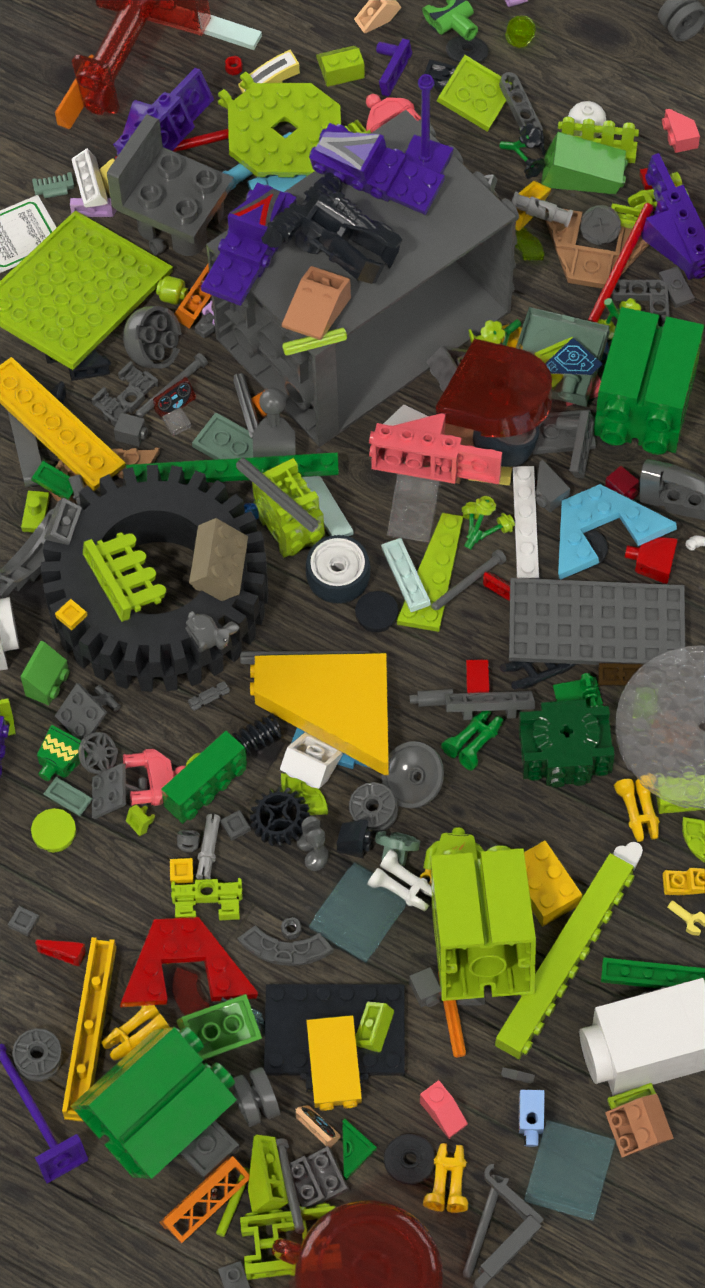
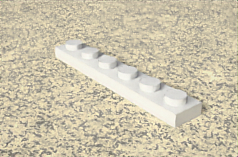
M534 466L513 467L517 578L539 579Z

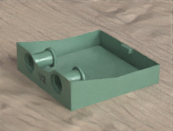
M529 307L518 343L505 375L506 387L587 407L598 369L592 375L564 374L559 384L553 390H550L543 373H537L540 367L534 353L573 337L601 362L610 334L609 326Z

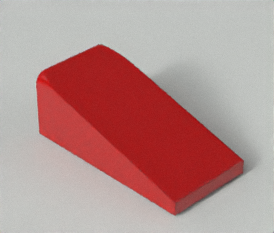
M36 940L35 942L39 953L75 966H80L86 953L85 944L51 940Z

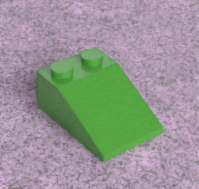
M246 994L183 1016L177 1020L179 1030L187 1026L202 1041L204 1048L198 1055L203 1061L262 1039Z

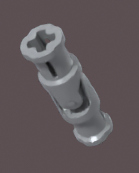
M516 191L512 199L516 209L549 222L555 221L564 224V227H568L573 214L571 209L567 211L558 208L556 204L539 200L535 197L528 198L519 195Z

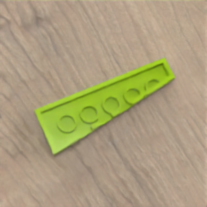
M442 513L417 571L431 605L410 612L405 601L398 616L397 625L440 631L445 605L439 610H433L431 606L432 603L448 592L463 516Z

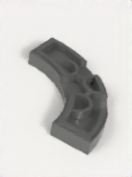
M255 925L237 938L238 942L254 956L278 965L296 966L319 961L334 952V949L320 932L308 939L289 943L281 942L268 936Z

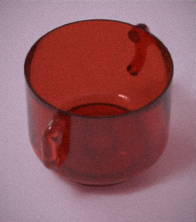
M362 1200L343 1204L323 1215L310 1228L301 1244L280 1238L274 1241L271 1248L272 1254L276 1258L292 1264L289 1288H443V1265L433 1237L416 1217L406 1210L387 1202Z

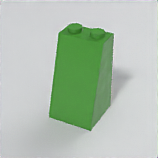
M557 132L545 153V168L543 169L541 184L556 189L616 194L619 188L624 186L626 176L623 175L628 162L625 159L626 151Z

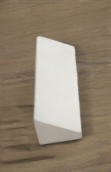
M87 148L71 159L83 204L86 208L106 205L109 202L96 157Z

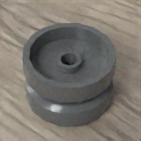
M667 0L660 8L658 20L668 29V32L676 41H685L695 36L705 25V8L698 0Z
M262 1067L250 1071L251 1087L245 1076L239 1075L233 1078L235 1084L232 1086L234 1097L237 1099L236 1103L248 1127L261 1123L259 1107L268 1119L280 1115L276 1097Z

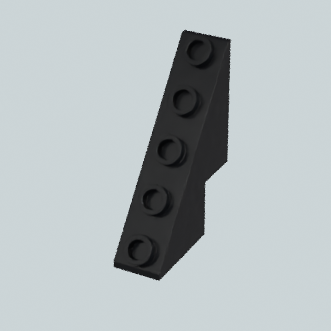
M94 349L74 370L69 368L71 381L110 375V360L104 355H99ZM45 354L47 364L58 362Z

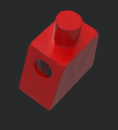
M658 537L640 545V548L627 545L625 558L637 560L636 573L668 584L677 539Z

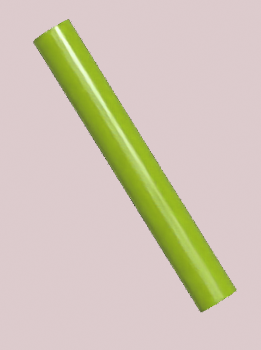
M243 1167L250 1175V1169ZM241 1174L238 1178L237 1183H239L244 1178ZM247 1182L230 1197L216 1231L217 1235L225 1237Z

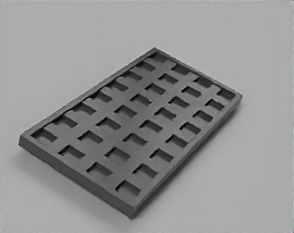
M510 578L509 661L591 665L618 663L643 664V667L685 668L684 585Z

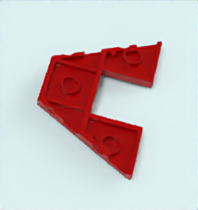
M199 917L155 919L120 1007L166 1004L168 999L162 964L204 961L211 1001L231 1000L245 994L248 999H256L258 992Z

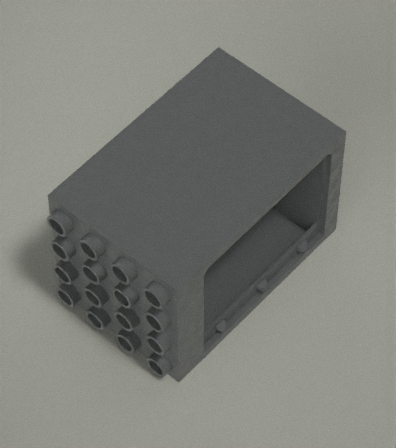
M405 110L370 134L383 135L387 148L392 150L399 149L405 154L413 135L421 137V119L417 121ZM430 124V140L440 143L436 139L435 130ZM452 145L448 146L453 148V155L442 174L445 175V181L426 215L392 200L387 202L377 199L371 194L341 183L343 186L341 192L345 195V199H349L351 205H356V209H360L363 216L366 215L369 219L386 224L402 238V242L399 245L400 250L390 269L380 256L352 240L348 241L349 244L368 259L385 264L376 283L370 284L355 279L337 263L331 262L323 251H320L317 255L305 252L296 245V234H294L288 243L284 242L274 252L269 266L265 268L261 277H257L241 306L212 295L216 339L264 390L277 388L285 394L287 403L284 411L319 448L430 370L427 360L442 345L461 348L471 341L468 329H471L472 333L478 336L481 334V329L485 327L486 321H499L511 312L512 292L515 290L513 269L516 268L514 247L517 244L515 230L516 221L519 219L518 211L510 200L506 198L499 200L491 192V186L482 173L476 171L472 174L464 166L463 158L459 151ZM314 171L284 192H289L295 196L297 205H303L302 202L306 198L304 192L306 190L309 191V188L314 186V183L321 177H325V174H319ZM228 230L206 244L209 271L220 254L218 246L221 239L226 238ZM313 266L349 278L351 299L328 330L344 328L347 339L303 352L285 355L282 348L283 343L308 337L307 335L282 327V322L298 285L308 269Z

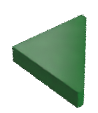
M344 1119L342 1121L344 1179L347 1181L377 1150V1147Z

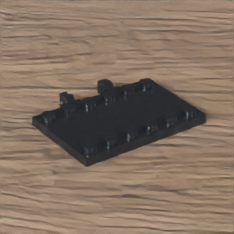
M266 984L264 1071L266 1075L300 1076V1079H306V1092H313L307 1020L353 1016L356 1036L367 1002L388 1004L394 1010V1014L381 1052L356 1046L361 1092H363V1079H368V1076H405L404 984Z

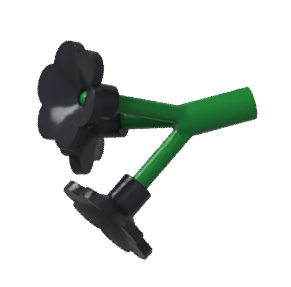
M528 123L519 128L520 136L517 142L501 141L499 147L500 149L514 150L525 161L527 166L524 170L525 177L530 179L537 177L540 171L545 168L544 159L542 157L533 160L531 158L528 159L519 149L521 147L540 148L543 156H545L543 130L539 131L531 123Z

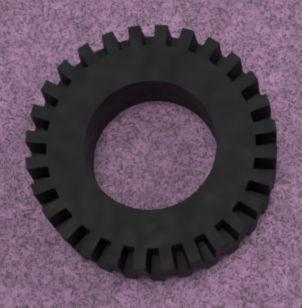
M147 465V481L137 483L134 469L131 467L122 470L123 487L120 488L116 487L111 476L108 474L100 478L101 496L98 497L88 486L79 491L82 509L70 544L66 545L45 540L43 547L45 562H41V574L54 631L56 634L59 633L61 644L67 653L73 650L76 663L83 669L91 663L95 677L103 681L113 671L118 687L128 689L132 676H137L141 691L152 692L154 677H162L166 691L177 690V675L186 673L191 686L202 683L201 667L206 665L213 676L223 671V655L225 654L235 662L242 652L241 641L251 645L256 637L255 624L262 625L265 617L264 603L268 604L267 562L264 539L261 531L257 532L256 519L251 511L245 513L243 500L237 494L228 499L226 485L217 480L208 489L206 475L196 470L189 484H186L182 467L172 465L168 481H162L158 465ZM215 518L248 536L239 595L220 601L201 591L188 604L171 612L141 614L131 611L130 619L121 622L83 556L85 541L92 539L96 545L99 540H102L104 543L117 538V534L121 532L123 535L133 534L136 537L134 547L152 542H169L194 551L198 525ZM125 551L111 555L114 560L125 553ZM70 599L87 612V617L73 630H70L55 615ZM192 611L196 614H205L212 617L218 628H223L229 622H235L239 625L240 629L230 635L229 643L224 649H218L214 645L212 648L200 653L198 645L189 636L185 628L187 626L188 614Z

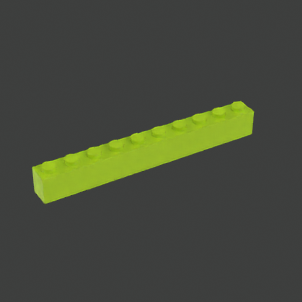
M611 853L609 854L536 972L535 994H524L521 996L496 1037V1047L517 1059H520L523 1053L528 1054L533 1045V1042H531L535 1034L538 1036L545 1025L543 1020L546 1015L549 1017L552 1015L556 1007L554 1002L557 997L562 998L568 986L565 984L568 979H573L577 974L579 961H584L588 956L590 943L592 941L596 942L602 931L600 930L603 923L607 924L613 913L611 911L614 904L618 906L624 896L622 893L625 886L629 888L635 878V875H633V865Z

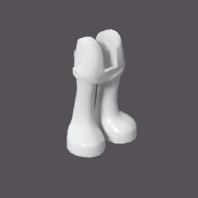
M390 849L382 860L380 867L412 887L410 890L380 868L376 869L367 885L372 888L384 887L404 899L408 906H414L426 911L429 905L415 895L420 889L424 894L432 897L431 886L426 879L419 878L398 863V854Z

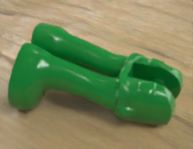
M481 711L472 718L471 723L455 737L447 738L441 744L442 750L449 757L455 758L459 754V761L467 770L472 771L477 767L478 751L488 740L498 735L503 718L496 716L488 726L485 725L492 711ZM476 732L480 733L468 746L462 749L464 744Z

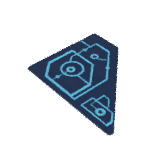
M572 338L537 370V373L592 375L602 363L578 341Z

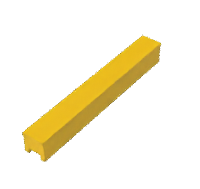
M96 938L91 939L62 1109L64 1120L84 1122L71 1105L94 1085L115 960V940L101 941Z

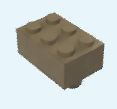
M217 518L198 525L189 584L193 585L196 590L204 591L220 601L239 595L248 536Z

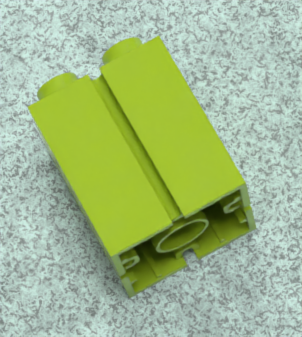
M494 846L487 851L481 852V859L474 860L473 852L465 853L458 849L447 850L441 855H431L432 915L442 1001L484 998L485 985H491L492 997L535 994L536 937L524 849Z

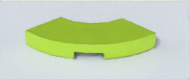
M281 773L283 792L287 787L292 790V793L297 791L300 794L299 797L305 798V804H308L310 808L307 812L310 815L328 814L326 800L318 788L310 787L306 782L298 778H292L286 773Z
M683 817L682 832L685 842L691 852L705 863V821Z

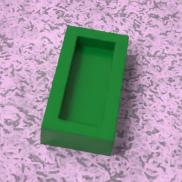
M42 461L32 476L31 481L60 498L69 500L73 495V490L68 480L70 476Z

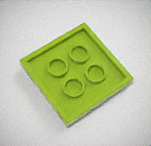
M464 55L439 95L437 102L488 132L506 102L499 86L501 76Z

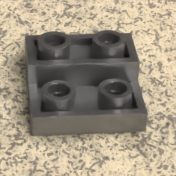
M328 1146L308 1157L303 1156L290 1163L296 1194L302 1207L311 1208L349 1190L335 1157Z

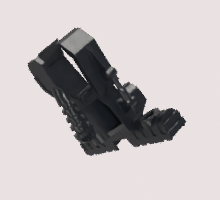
M331 172L326 173L325 177H321L314 183V186L309 188V191L306 190L304 192L306 198L302 202L303 205L291 203L289 208L286 207L283 210L284 212H280L272 222L270 221L267 224L268 228L264 236L261 237V242L269 245V247L277 248L284 242L288 243L296 234V245L307 253L316 255L323 251L331 262L337 263L355 279L370 284L377 282L385 264L368 259L349 244L348 241L352 240L380 256L389 269L400 250L399 245L402 242L400 235L394 232L392 228L382 222L369 219L366 215L363 216L362 211L356 209V205H351V201L345 199V195L341 192L343 186L340 179Z

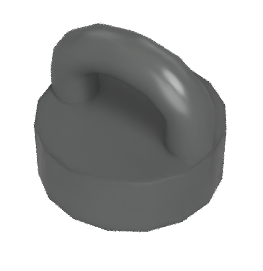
M181 830L177 833V846L180 850L194 852L198 849L199 833L197 831Z

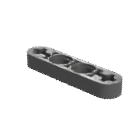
M512 72L504 73L500 79L499 86L519 128L532 123L534 128L539 129V131L543 130L516 74ZM517 95L521 97L522 102H515L512 96ZM527 112L530 118L524 119L520 116V113Z

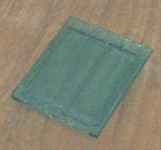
M354 862L316 913L309 928L317 933L320 932L323 937L366 963L407 904L400 896L384 887L372 888L367 885L373 873Z
M547 1120L524 1201L594 1221L616 1140Z

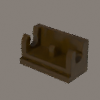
M599 663L598 686L643 687V664Z

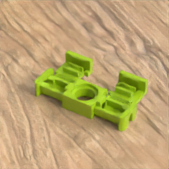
M238 878V882L218 883V879L195 880V884L175 885V881L171 883L172 903L175 904V918L196 917V911H193V905H196V903L218 902V904H221L219 920H240L239 901L242 900V880ZM204 887H210L213 889V892L210 895H203L201 890Z

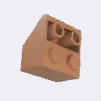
M657 1093L640 1097L605 1112L621 1157H626L674 1139Z

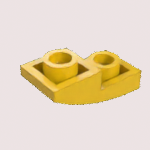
M689 868L688 871L665 870L663 872L664 895L705 893V869Z

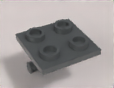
M76 683L55 715L66 729L81 741L88 734L95 732L107 714V711L102 707L103 705L107 704L113 712L118 711L121 707L114 700V695L111 692H107L101 685L94 689L98 696H91L80 683Z
M123 763L93 776L92 818L97 819L125 806L126 796H130V791L148 790V779L139 778V788L126 784V764ZM146 803V804H139V808H141V807H143V806H147V807H148V803Z

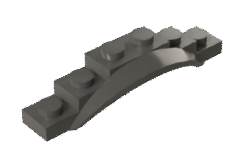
M54 509L47 513L25 544L0 569V599L6 598L13 589L19 591L28 580L34 582L41 574V562H45L43 547L46 539L44 538Z

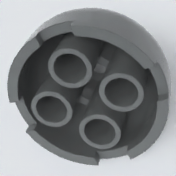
M160 306L140 308L129 317L124 327L123 341L126 352L141 367L150 369L166 368L174 362L180 351L176 347L179 342V335H181V328L176 316L168 308ZM173 347L171 356L160 363H153L151 361L161 360L165 354L164 348Z

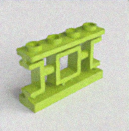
M319 1204L316 1208L312 1209L300 1207L305 1228L302 1233L304 1249L280 1252L278 1232L295 1230L291 1211L283 1212V1210L277 1209L269 1211V1214L259 1215V1213L252 1212L245 1214V1217H240L242 1237L254 1235L256 1255L244 1256L247 1280L343 1268L340 1245L328 1246L326 1226L337 1225L336 1207L330 1206V1204ZM320 1219L321 1232L307 1234L306 1220ZM272 1225L274 1238L259 1239L258 1226ZM323 1242L324 1255L310 1256L308 1243ZM275 1248L276 1261L262 1262L260 1249Z

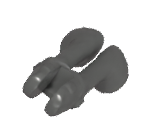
M310 816L302 822L303 834L298 836L297 846L302 851H310L305 857L307 869L318 871L325 867L328 862L329 853L324 845L325 832L320 827V820Z

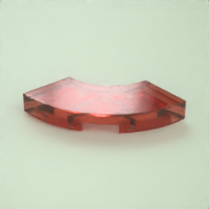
M177 967L173 978V992L181 1013L186 1016L209 1008V1003L204 1001L197 992L198 975Z

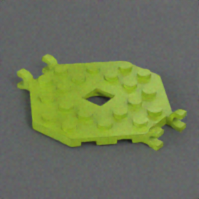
M245 71L240 75V79L243 80L240 83V87L245 89V92L235 100H232L230 94L224 89L218 93V96L221 98L218 104L228 110L229 155L257 177H266V175H278V177L306 175L307 177L315 171L312 168L309 155L312 148L316 147L319 143L322 130L326 129L329 123L341 125L340 105L312 83H255L253 78ZM283 121L289 122L297 128L286 138L272 129Z

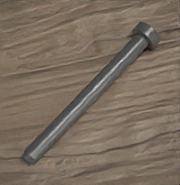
M200 353L194 356L195 361L135 413L136 417L142 418L158 404L162 396L180 385L200 366L204 368L208 364L206 358Z
M495 550L492 553V558L432 603V609L439 610L483 576L485 572H488L497 564L502 565L505 563L506 556L501 550Z
M280 1138L276 1140L285 1189L295 1231L301 1234L305 1228L286 1152L289 1144L286 1139Z
M491 1175L497 1183H501L504 1180L503 1177ZM492 1187L463 1271L465 1278H470L473 1274L499 1195Z

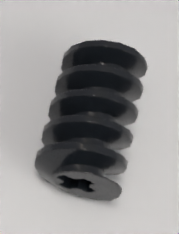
M272 713L269 714L270 718L266 715L262 716V722L255 720L254 726L248 724L246 726L247 731L241 728L239 729V735L235 732L232 733V736L245 747V753L249 756L251 755V747L259 751L258 744L260 743L266 747V739L273 743V735L280 739L282 738L281 729Z

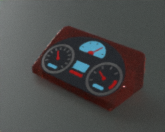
M184 377L153 399L154 410L163 420L196 398L188 378Z

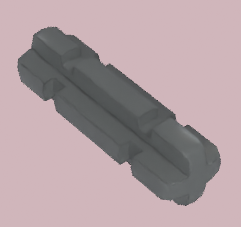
M221 682L216 685V688L213 686L198 694L197 698L194 696L189 699L188 704L193 711L201 708L202 704L205 706L220 698V695L228 694L230 692L229 687L225 682Z

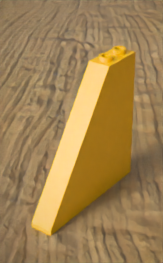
M386 653L255 656V664L250 665V676L254 678V682H250V696H255V704L377 772L389 775Z

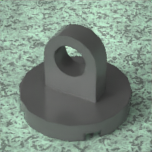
M597 205L589 208L581 218L583 237L590 243L602 245V243L606 242L610 243L620 233L621 219L613 208L606 205Z

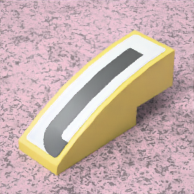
M288 50L267 61L249 75L255 83H282L283 80L300 73L299 62L291 50ZM239 83L238 86L240 90L242 91V93L245 92L246 90L240 87Z

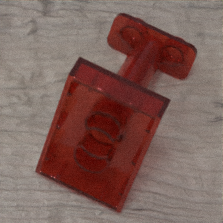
M95 0L97 6L118 13L94 57L90 58L77 54L72 59L84 107L97 115H102L104 112L116 114L120 106L114 82L147 20L202 36L211 20L208 0Z

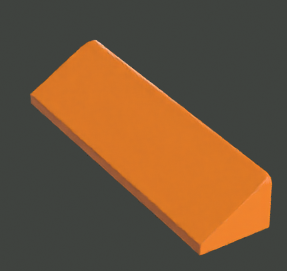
M94 55L88 57L55 111L57 125L67 129L73 126L105 73Z

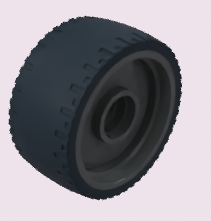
M495 402L488 405L479 416L473 431V444L476 448L493 449L502 452V467L518 466L523 464L533 452L539 437V426L535 417L525 408L510 402Z

